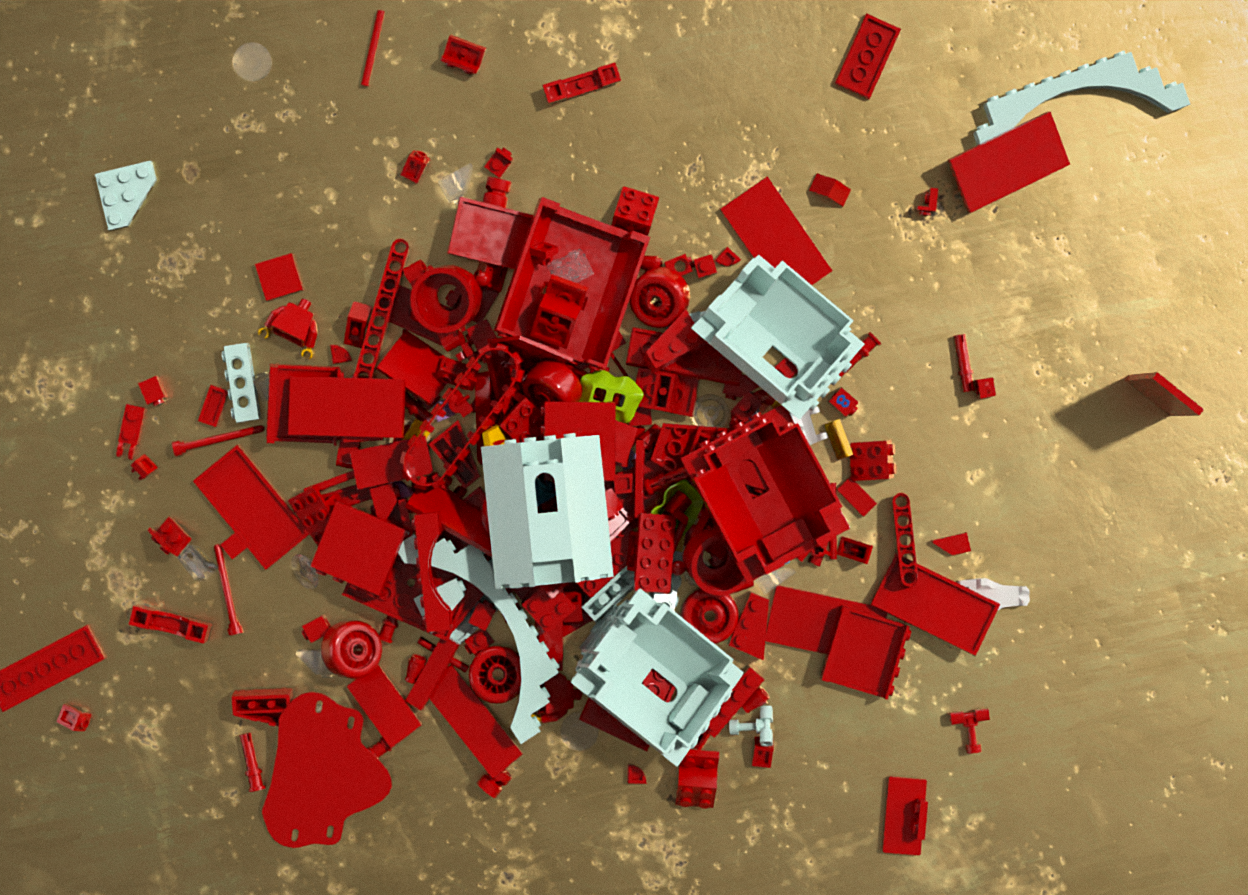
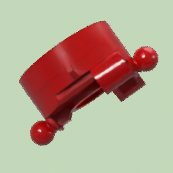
M421 259L403 269L404 275L412 286L410 297L411 318L428 330L436 332L447 352L464 344L465 338L462 332L466 331L465 326L473 320L480 309L482 294L480 286H488L491 282V276L487 272H480L475 278L471 272L455 265L439 266L436 268L430 265L427 267ZM443 285H454L461 292L462 301L457 309L447 310L440 305L438 292Z
M713 519L714 527L706 526L705 530L688 541L683 554V561H674L672 563V573L674 575L680 576L686 570L688 575L703 591L712 595H728L754 586L753 581L748 584L745 581ZM712 544H721L725 547L727 554L723 563L716 567L705 565L703 554L707 547Z

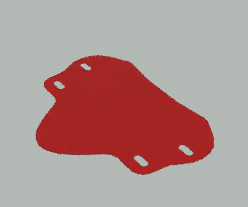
M308 692L293 699L280 714L278 747L271 785L262 808V815L267 830L274 841L280 845L290 848H299L311 844L334 845L341 839L344 821L347 817L376 805L389 794L392 788V780L388 770L361 743L363 717L359 711L341 706L324 694ZM320 700L323 702L322 710L320 713H317L315 711L316 703ZM352 716L354 717V725L352 729H349L347 727L348 719ZM328 826L334 827L331 838H328L326 835ZM294 829L299 831L296 841L291 839Z

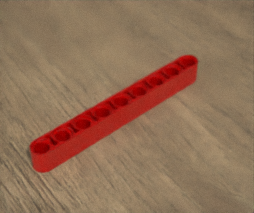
M396 239L392 243L353 378H358L361 373H367L368 378L374 377L404 274L403 269L406 267L410 253L409 245L404 239ZM400 244L406 246V250L403 253L395 251L396 247ZM393 263L401 265L398 271H392L390 266ZM388 281L395 282V287L392 290L385 288V284ZM384 299L390 301V305L387 308L380 307V302ZM377 318L385 320L384 325L381 327L375 326L374 321ZM372 336L379 337L377 345L369 344V339ZM368 354L374 356V360L370 364L364 363V357Z

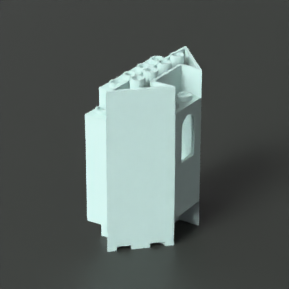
M760 255L755 259L753 258L745 266L737 279L722 295H719L712 302L703 316L691 328L799 420L809 409L811 411L814 410L820 403L817 399L826 396L830 391L828 386L830 384L834 386L841 378L839 376L840 372L845 373L851 367V359L864 345L860 339L850 332L851 328L849 326L853 320L785 262L782 261L774 268ZM772 346L796 366L798 374L795 378L785 377L762 358Z
M572 433L564 434V438L556 439V435L544 436L542 441H536V437L524 438L522 443H516V439L504 440L503 445L481 447L495 589L535 587L538 585L567 582L576 583L614 577L599 435L576 437V434ZM540 473H549L555 480L558 512L538 514L535 479Z
M639 588L630 601L627 599L617 607L618 610L613 616L609 614L606 617L609 622L588 650L582 649L581 654L583 658L577 663L575 669L577 673L572 678L571 683L678 767L688 751L695 747L700 734H703L708 729L710 720L718 715L722 703L730 698L732 689L744 672L732 663L734 659L665 603L655 601ZM652 668L675 686L677 694L673 701L664 702L642 684Z

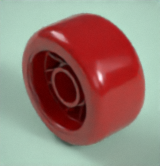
M666 267L651 268L636 280L629 299L630 306L635 316L642 323L654 328H665L671 326L688 308L690 303L689 287L684 278L676 271Z
M543 359L537 362L525 375L522 382L525 397L540 411L541 405H545L546 400L579 402L583 393L582 385L574 372L564 364L552 359Z
M700 587L687 595L680 611V616L714 644L720 643L732 635L739 618L737 605L730 594L722 596L712 595L703 591ZM707 611L715 613L713 620L708 621L704 618Z
M345 620L334 624L328 629L322 640L321 656L327 669L334 675L342 678L358 679L369 675L379 664L382 656V642L377 631L371 625L362 621Z
M491 646L480 651L472 660L469 668V682L475 694L482 700L493 704L506 703L520 694L521 687L519 654L504 646ZM500 669L503 671L504 675L501 680L493 678L494 670Z

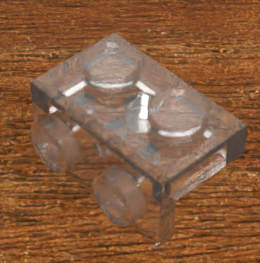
M581 249L572 250L567 256L555 259L547 266L551 275L553 274L575 283L594 274L586 255Z

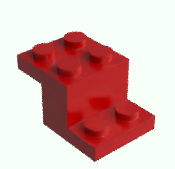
M552 274L545 295L539 305L530 336L567 349L588 287Z
M638 367L636 384L643 391V398L638 407L693 417L700 379L662 371L652 374L649 369Z
M538 586L511 588L522 600V606L546 633L550 632L577 608L565 595L564 588L553 599H550Z
M693 749L688 751L678 765L675 805L700 807L702 809L714 807L719 752Z

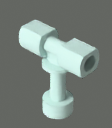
M772 706L760 707V719H756V723H739L738 719L730 720V735H739V731L756 730L757 734H760L761 746H773V732L770 729V723L773 722Z

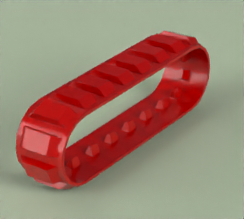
M497 343V346L494 348L488 344L479 349L480 355L477 358L472 356L466 364L467 372H460L454 380L457 384L455 388H448L442 396L445 399L443 404H436L430 412L433 415L431 420L428 418L424 420L419 427L422 432L419 435L414 434L407 443L410 448L402 451L400 463L403 464L404 470L401 473L406 481L411 480L415 483V488L427 490L428 486L432 485L436 489L447 482L445 479L447 475L451 477L459 468V465L456 464L457 461L465 460L471 452L468 449L469 445L477 444L482 437V434L479 433L481 429L487 430L494 421L491 417L493 413L498 415L506 405L503 402L505 397L510 399L517 390L515 384L522 382L525 370L521 369L520 363L523 362V359L518 351L513 353L510 351L509 345ZM492 350H498V355L503 357L505 353H508L511 356L508 360L511 365L516 364V371L512 370L510 375L515 378L510 386L505 384L502 387V390L505 392L498 402L493 400L490 403L493 407L492 411L487 417L481 415L478 419L481 423L480 427L475 433L469 431L467 437L470 440L464 448L459 446L456 448L455 452L458 456L452 464L449 462L444 464L443 467L446 469V472L443 476L440 477L438 474L432 476L433 482H427V477L421 476L418 479L414 475L417 473L415 468H410L409 462L414 461L415 456L411 455L415 447L420 449L423 445L420 440L427 431L430 433L434 431L435 428L432 424L436 418L446 415L444 408L450 400L455 402L458 399L455 393L460 386L464 385L467 387L470 383L467 377L472 370L479 371L482 367L478 363L484 355L487 359L492 357Z

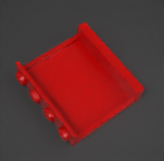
M269 364L266 443L274 444V441L333 443L334 446H337V440L340 441L341 436L288 435L290 376L344 378V372H341L340 367Z
M546 400L545 405H541V417H545V424H541V436L556 435V439L564 438V434L575 433L576 437L599 435L604 481H615L616 401L565 402ZM541 473V475H544V480H554L551 474Z
M336 501L311 567L315 568V572L320 575H332L334 581L350 583L349 587L360 591L362 588L367 590L366 594L375 598L385 596L386 593L383 592L402 542L404 538L409 537L411 531Z
M841 605L820 679L888 700V697L892 696L895 685H892L894 678H898L900 667H898L900 659L903 660L905 656V641H909L911 636L910 626Z

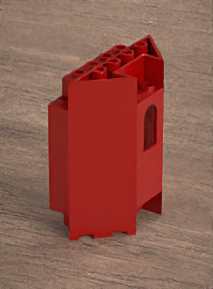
M782 405L763 415L759 412L751 416L752 421L746 424L742 421L734 425L735 430L729 433L725 430L717 434L716 440L710 442L708 439L698 444L699 449L681 458L747 584L779 569L785 563L831 541L837 535L850 529L840 509L843 506L798 423H794L788 410ZM743 460H751L756 464L769 491L752 499L738 472V466Z

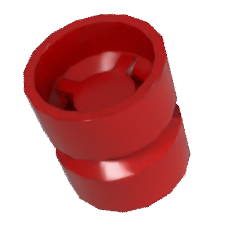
M487 177L485 188L488 191L484 193L482 202L506 208L508 203L506 194L510 193L512 182Z
M505 769L495 779L489 773L483 774L477 781V785L488 795L496 798L502 791V785L506 786L513 777Z

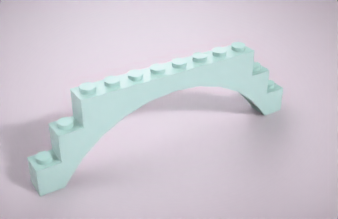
M1125 51L1114 54L1112 59L1107 60V57L1096 60L1095 65L1089 66V64H1084L1077 67L1078 71L1071 73V70L1060 73L1058 78L1053 79L1050 76L1042 79L1041 84L1035 85V83H1030L1023 86L1024 90L1017 92L1016 89L1006 92L1004 97L999 98L997 95L988 98V102L983 106L990 126H988V123L978 126L977 131L973 135L976 144L979 145L1014 128L1027 113L1039 104L1060 94L1081 89L1104 88L1124 91L1148 100L1167 113L1190 105V101L1183 83L1177 84L1175 81L1165 85L1164 88L1157 67L1151 69L1148 66L1140 69L1138 72L1132 52L1125 53Z
M415 535L404 540L398 552L405 564H416V558L419 557L418 550H415L414 547ZM443 538L435 544L433 549L432 566L452 572L480 589L503 614L514 635L520 656L521 687L519 702L510 728L520 744L541 732L539 727L542 725L537 717H531V714L549 703L548 698L550 694L545 687L540 688L539 685L558 674L557 669L559 665L554 657L552 659L548 657L547 652L549 649L543 641L539 643L536 638L539 635L533 625L529 627L525 621L528 617L523 609L518 610L515 603L518 601L513 593L508 594L505 588L495 589L493 562L491 559L487 561L484 557L485 553L472 545L454 554L453 551L456 548L451 540L446 541Z

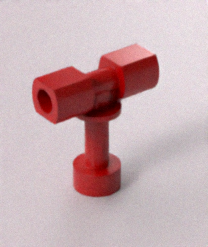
M979 708L974 709V712L968 713L963 711L949 712L951 725L963 723V727H967L969 744L966 745V753L982 752L981 743H977L975 726L978 725L979 721L990 720L989 709Z

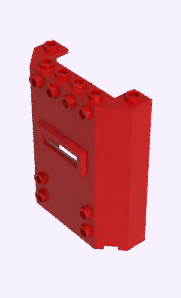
M544 197L539 198L494 331L502 338L523 336L534 342L546 345L555 351L573 358V362L567 363L578 366V363L589 366V369L598 372L600 369H606L651 237L633 230L630 232L624 231L560 207L558 202ZM542 242L558 246V254L552 256L553 260L551 263L545 261V266L539 265L537 263L538 257L531 255V248ZM552 274L588 287L567 349L530 336L539 305L545 295L543 294L544 288L548 286Z

